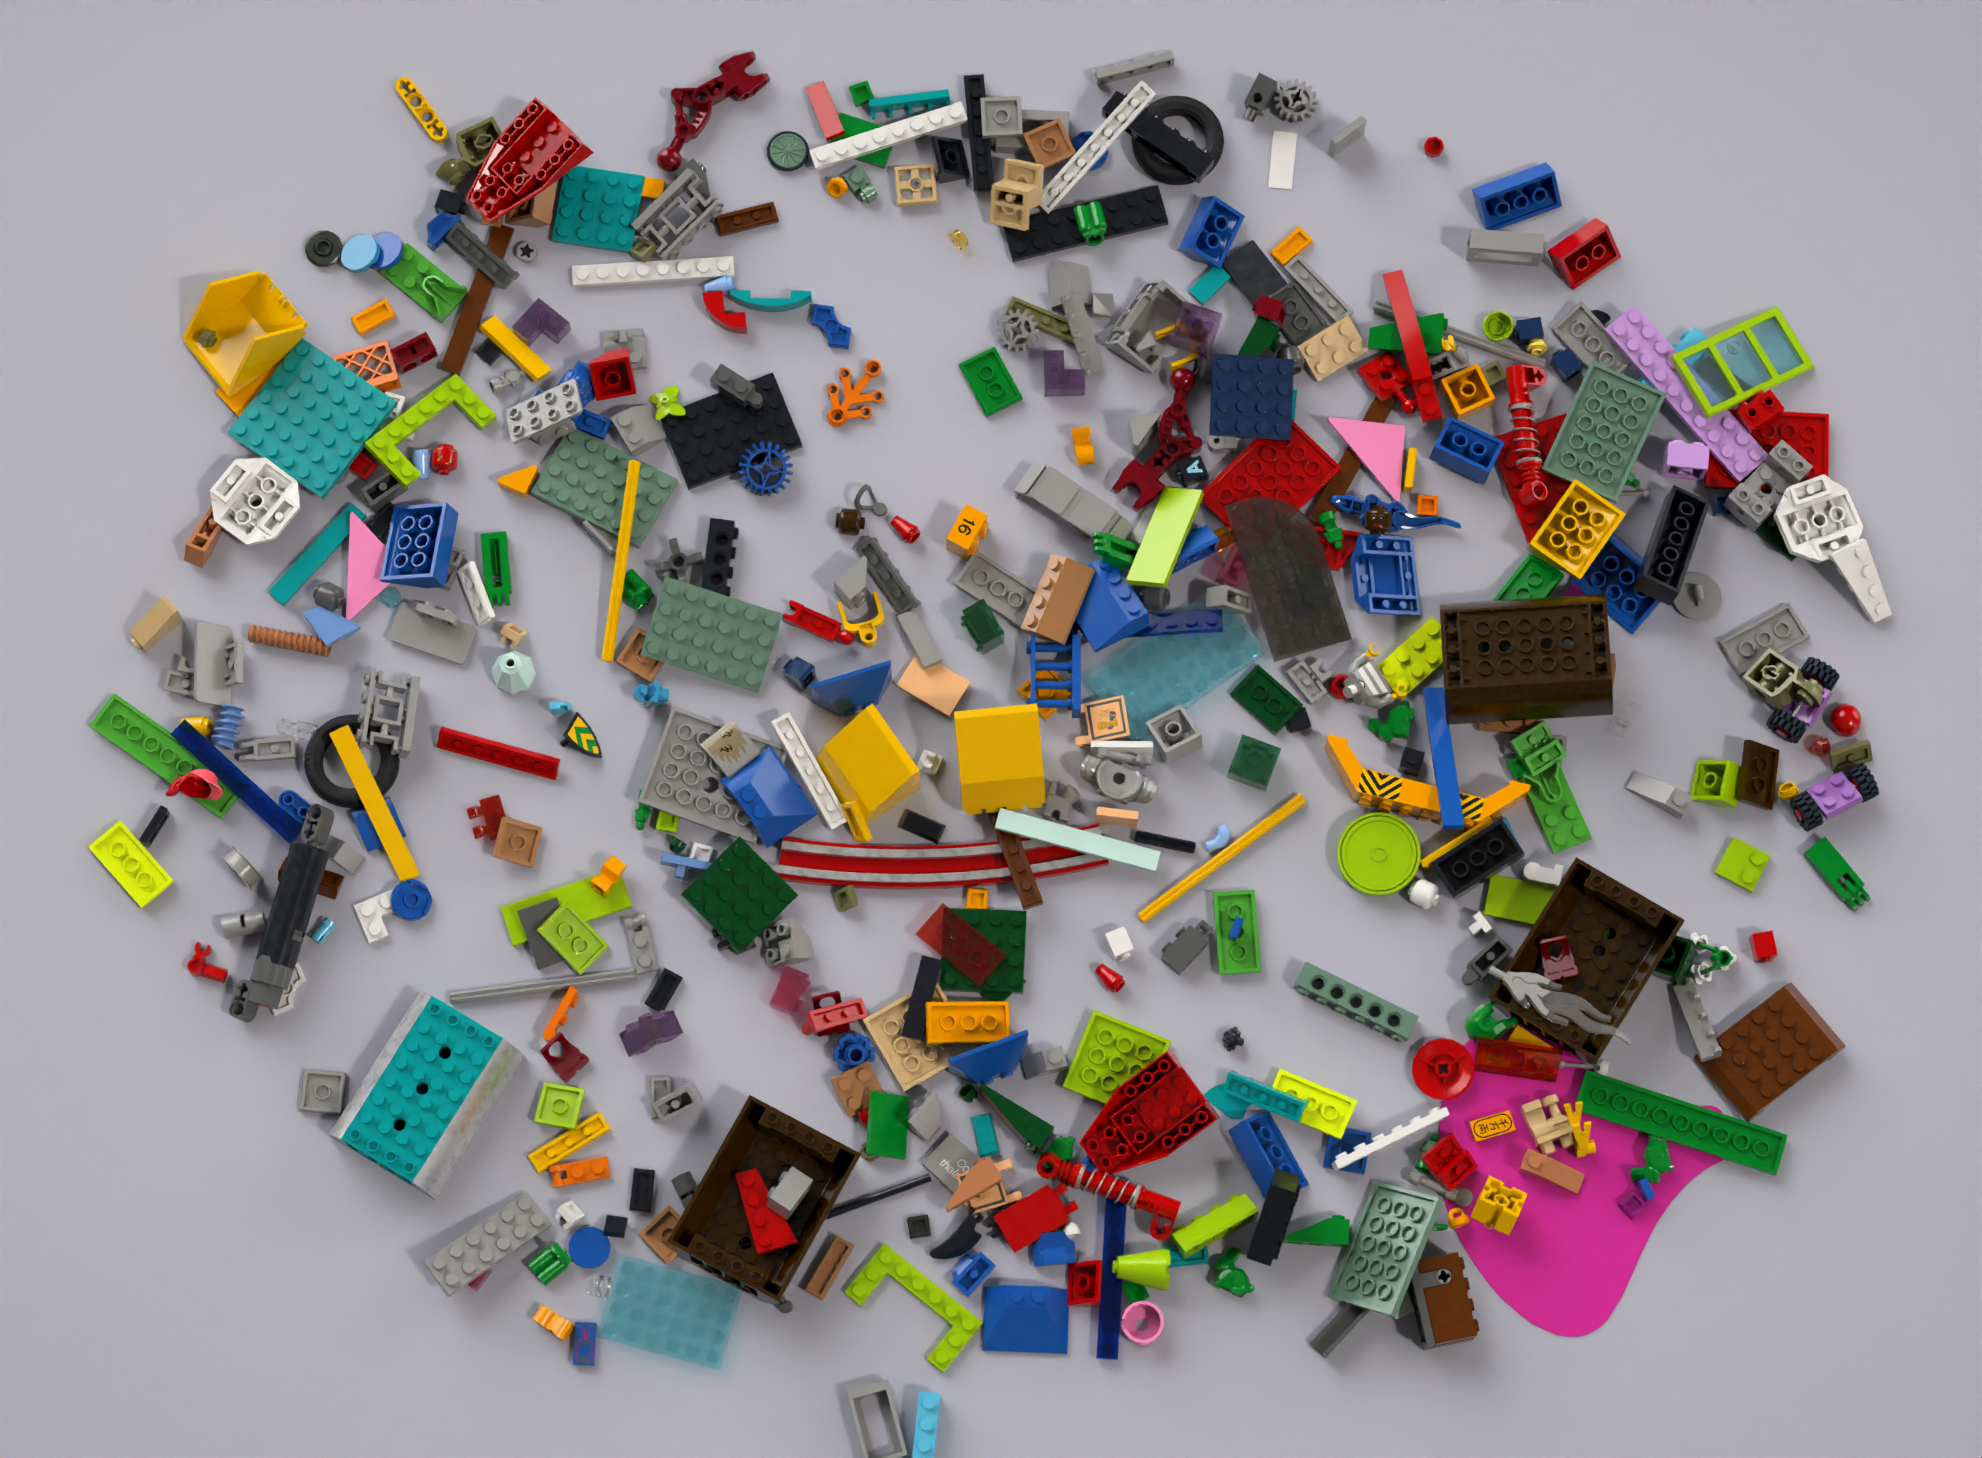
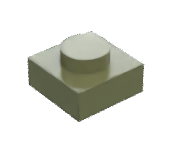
M642 238L629 252L632 257L645 263L652 257L658 247L655 243Z
M1498 360L1480 368L1489 387L1507 380L1506 374Z
M853 885L845 886L833 892L839 912H845L858 905Z

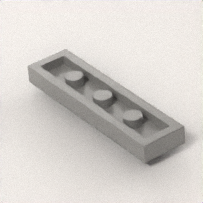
M1299 254L1284 266L1283 270L1296 281L1301 289L1334 323L1345 316L1350 317L1353 314V310Z

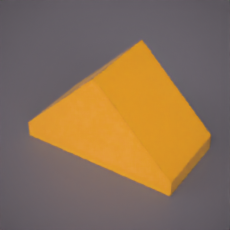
M536 465L500 477L497 480L501 489L527 499L539 473Z

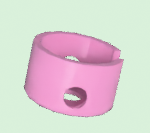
M1149 1301L1132 1303L1126 1308L1121 1319L1123 1335L1129 1342L1135 1345L1145 1346L1153 1343L1159 1338L1163 1330L1164 1318L1162 1312ZM1145 1319L1148 1322V1328L1144 1331L1138 1330L1136 1328L1137 1320Z

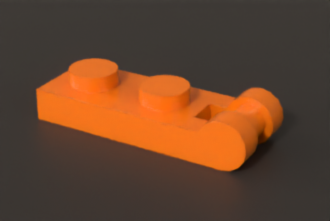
M571 986L543 1032V1037L547 1043L556 1036L559 1027L566 1024L570 1008H575L580 999L578 997V990Z
M607 1156L549 1167V1172L553 1177V1181H551L552 1188L611 1178ZM560 1172H567V1178L561 1179Z

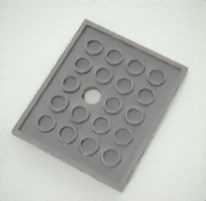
M672 706L638 803L734 838L740 836L745 842L755 845L758 838L755 833V826L734 796L731 798L720 782L725 775L700 746V744L725 724ZM744 732L760 753L772 747L784 764L787 752L783 745ZM707 778H714L718 783V789L713 793L706 792L702 787V782Z

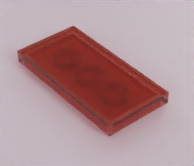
M944 903L939 906L916 933L918 938L978 987L986 981L1006 958L1005 953Z
M1479 1037L1473 1062L1475 1066L1474 1071L1556 1083L1563 1049Z

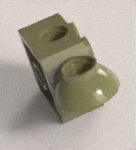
M493 116L457 133V150L461 158L449 159L441 164L436 172V176L440 180L448 182L449 185H456L465 179L464 174L467 172L478 175L494 141L502 134Z
M1771 648L1742 676L1748 690L1776 709L1783 708L1792 703L1797 696L1809 707H1821L1823 687L1814 679L1805 681L1799 667Z

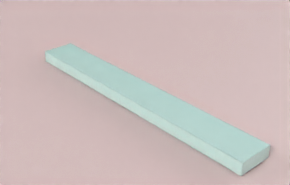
M1003 808L999 810L995 825L996 830L1154 873L1156 872L1161 852Z

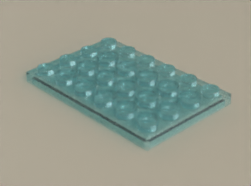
M620 1255L597 1337L720 1371L742 1291L724 1282Z

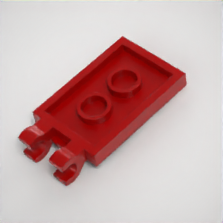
M1064 1182L1052 1189L1046 1184L993 1215L1014 1253L1038 1240L1041 1233H1049L1067 1223L1069 1220L1066 1215L1079 1209L1074 1200L1064 1206L1059 1198V1195L1068 1191Z

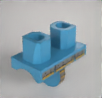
M654 681L649 686H637L634 689L633 696L637 702L644 703L643 709H650L654 705L662 706L664 702H667L670 689L661 688L660 682Z

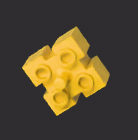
M1489 1175L1470 1217L1480 1223H1484L1488 1229L1493 1227L1497 1231L1509 1235L1520 1214L1527 1193L1515 1187L1509 1189L1503 1186L1504 1182Z

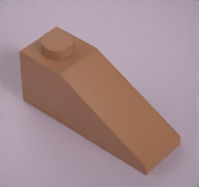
M212 505L185 546L184 561L201 568L204 567L210 558L223 531V528L214 521Z
M1531 1149L1526 1150L1518 1170L1520 1173L1574 1194H1578L1585 1174Z
M981 1157L973 1163L975 1166L971 1167L946 1205L947 1213L1003 1182L1002 1176L990 1157L987 1159Z

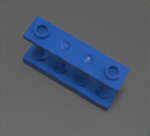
M1031 634V641L1027 642L1026 654H1030V697H1027L1026 705L1037 704L1038 708H1068V711H1072V718H1080L1081 635H1072V642L1062 645L1035 644V634ZM1035 652H1067L1068 655H1071V661H1068V663L1035 662ZM1035 671H1068V673H1071V679H1068V682L1035 681ZM1035 689L1068 690V692H1072V698H1068V700H1035Z

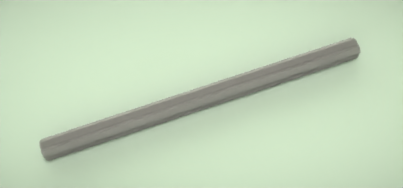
M1376 300L1373 311L1395 319L1390 304ZM1416 314V318L1423 317L1422 315ZM1447 325V331L1443 330V336L1445 337L1451 335L1456 341L1523 365L1538 366L1542 369L1546 365L1545 359Z
M635 969L451 992L449 997L451 1004H460L568 990L570 986L576 989L630 982L636 980Z

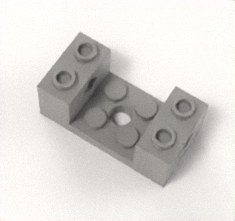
M1781 440L1751 476L1732 491L1723 506L1752 532H1755L1778 507L1786 488L1802 482L1808 476L1813 466L1784 440ZM1762 485L1770 486L1771 493H1762L1760 487Z

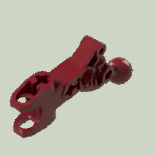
M754 51L727 59L719 65L722 75L697 88H674L671 91V102L675 105L676 115H674L676 124L675 137L669 147L661 149L657 154L656 161L660 169L664 172H673L680 167L682 162L680 151L684 143L697 138L704 130L712 115V106L734 94L739 101H744L754 96L770 82V77L767 73L750 76L745 72V69L756 60ZM700 96L706 97L704 101L697 100ZM683 107L696 110V115L690 124H688L687 114L683 112Z
M1178 368L1170 376V385L1175 390L1174 399L1170 407L1164 410L1160 421L1157 439L1159 449L1144 465H1141L1136 459L1132 460L1112 487V491L1115 494L1126 487H1134L1139 491L1140 496L1132 508L1136 513L1153 502L1164 490L1165 485L1158 479L1178 459L1199 453L1202 449V439L1194 435L1191 429L1192 424L1186 414V394L1195 385V376L1189 369ZM1174 421L1177 422L1181 431L1184 430L1188 438L1177 439L1172 436ZM1168 447H1175L1177 452L1170 454L1166 449ZM1162 456H1163L1164 459H1163V461H1162L1161 467H1160L1159 465H1158L1157 467H1155L1154 464H1155V463H1157V464L1160 463V461L1162 460Z

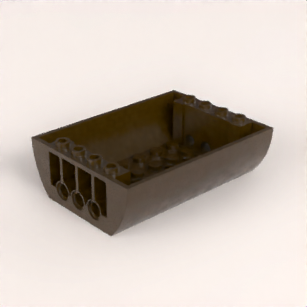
M1606 594L1440 604L1447 725L1613 715L1612 671ZM1565 639H1570L1573 642V646L1565 648L1561 643ZM1548 640L1552 643V647L1550 649H1543L1541 643ZM1502 643H1508L1511 648L1507 652H1502L1499 646ZM1486 644L1490 647V650L1487 653H1481L1478 647Z
M1576 857L1504 972H1529L1545 977L1540 941L1566 935L1575 960L1574 965L1577 966L1578 976L1566 979L1562 977L1560 980L1550 982L1547 988L1540 986L1551 991V994L1541 1000L1549 1010V1014L1545 1018L1537 1012L1528 999L1524 998L1522 1002L1518 1003L1500 979L1488 998L1507 1018L1515 1017L1517 1024L1574 1058L1584 1063L1596 1064L1685 920ZM1608 929H1613L1616 932V936L1613 939H1607L1604 936V932ZM1552 942L1547 948V951L1556 958L1560 956L1563 950L1560 942ZM1598 946L1605 949V953L1601 957H1597L1593 953V950ZM1576 981L1583 984V989L1579 992L1573 991L1571 988L1572 984ZM1570 999L1572 1001L1571 1008L1563 1009L1560 1005L1561 1001Z
M749 1095L669 1236L667 1244L679 1256L694 1266L762 1302L778 1304L858 1162L861 1153ZM793 1166L813 1179L808 1193L788 1220L785 1219L799 1244L758 1255L735 1174L756 1168L767 1189L770 1191L772 1185L780 1183L778 1179L781 1176V1168ZM749 1239L751 1247L745 1250L739 1246L740 1241Z

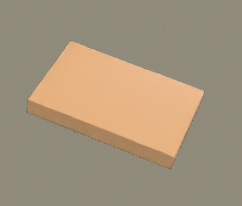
M915 655L896 687L945 716L950 717L971 682L941 664L923 670Z

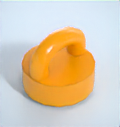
M840 177L832 178L826 185L827 192L834 198H840L848 191L846 182Z
M1453 1208L1449 1211L1448 1218L1450 1221H1448L1450 1229L1453 1230L1470 1223L1468 1214H1465L1462 1209ZM1455 1213H1458L1460 1216L1457 1217V1218H1454L1453 1215H1454Z

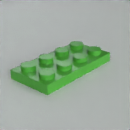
M1255 890L1213 892L1219 976L1261 973ZM1237 916L1244 921L1237 940L1233 942L1228 940Z

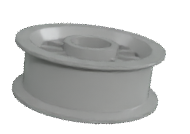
M233 845V850L225 857L221 856V858L242 882L252 890L251 886L260 878L263 880L264 878Z

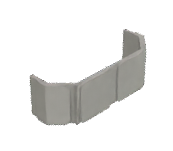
M1034 461L1014 489L1017 499L1020 495L1034 499L1092 539V533L1100 532L1103 534L1109 533L1126 540L1133 530V526L1119 511L1051 466Z

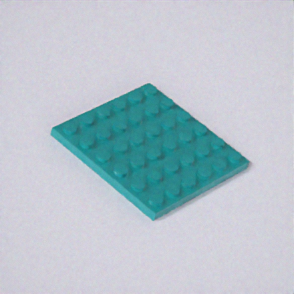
M301 338L228 430L227 434L261 458H267L297 480L299 484L324 500L363 450L365 442L373 437L397 406V402Z

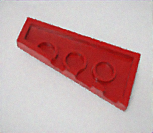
M756 1168L735 1174L757 1254L762 1255L799 1244L785 1218L766 1206L769 1199L766 1196L769 1190Z

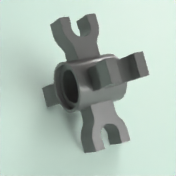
M677 538L669 539L672 555L669 561L654 563L656 575L672 571L678 575L679 581L688 583L686 577L688 567L704 564L702 552L686 556L680 552ZM676 560L684 561L681 567H675L673 564Z

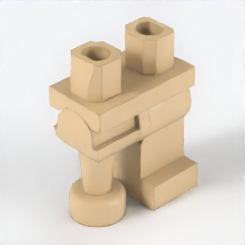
M1557 1094L1549 1095L1541 1100L1544 1107H1549L1551 1118L1549 1119L1545 1117L1540 1099L1526 1103L1520 1108L1536 1148L1540 1147L1542 1153L1546 1156L1556 1152L1553 1141L1559 1140L1563 1149L1574 1145L1572 1136L1574 1130L1567 1116L1562 1115L1557 1106L1559 1102Z

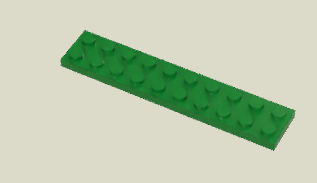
M1589 1070L1585 1071L1576 1102H1583V1114L1650 1136L1654 1135L1657 1138L1774 1176L1777 1174L1788 1136Z

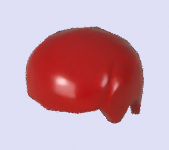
M1842 704L1836 706L1831 711L1830 725L1838 736L1851 737L1860 730L1861 715L1854 706Z

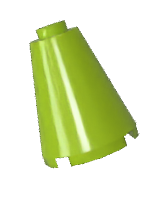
M1164 1248L1117 1256L1116 1261L1112 1262V1273H1116V1278L1160 1291L1168 1290L1170 1273H1168L1171 1262L1170 1250Z

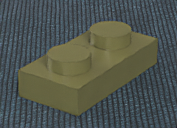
M1864 740L1829 751L1830 765L1833 772L1851 768L1860 762L1873 761L1870 742Z

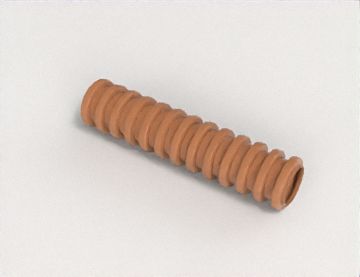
M254 624L250 627L248 633L250 643L255 641L256 644H259L261 642L262 645H274L276 648L280 646L281 649L286 647L287 650L292 648L293 651H305L307 654L309 652H312L313 655L318 653V656L324 654L325 657H328L332 645L327 648L317 636L312 638V635L306 637V634L301 636L299 633H287L286 630L283 632L280 629L275 631L274 628L269 630L268 627H256Z

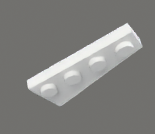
M1860 539L1828 554L1831 561H1834L1838 567L1837 570L1849 584L1847 586L1851 592H1854L1858 598V603L1871 622L1875 623L1892 615L1866 539Z

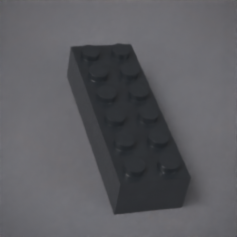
M1672 486L1662 503L1633 589L1669 606L1673 603L1680 593L1710 505L1709 501L1678 486Z

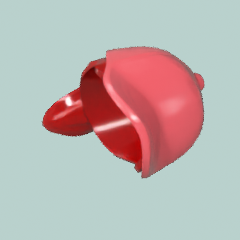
M196 769L185 776L181 775L175 778L165 793L166 796L170 797L176 796L181 791L191 798L218 800L221 798L223 790L218 786V778L214 772L207 769Z

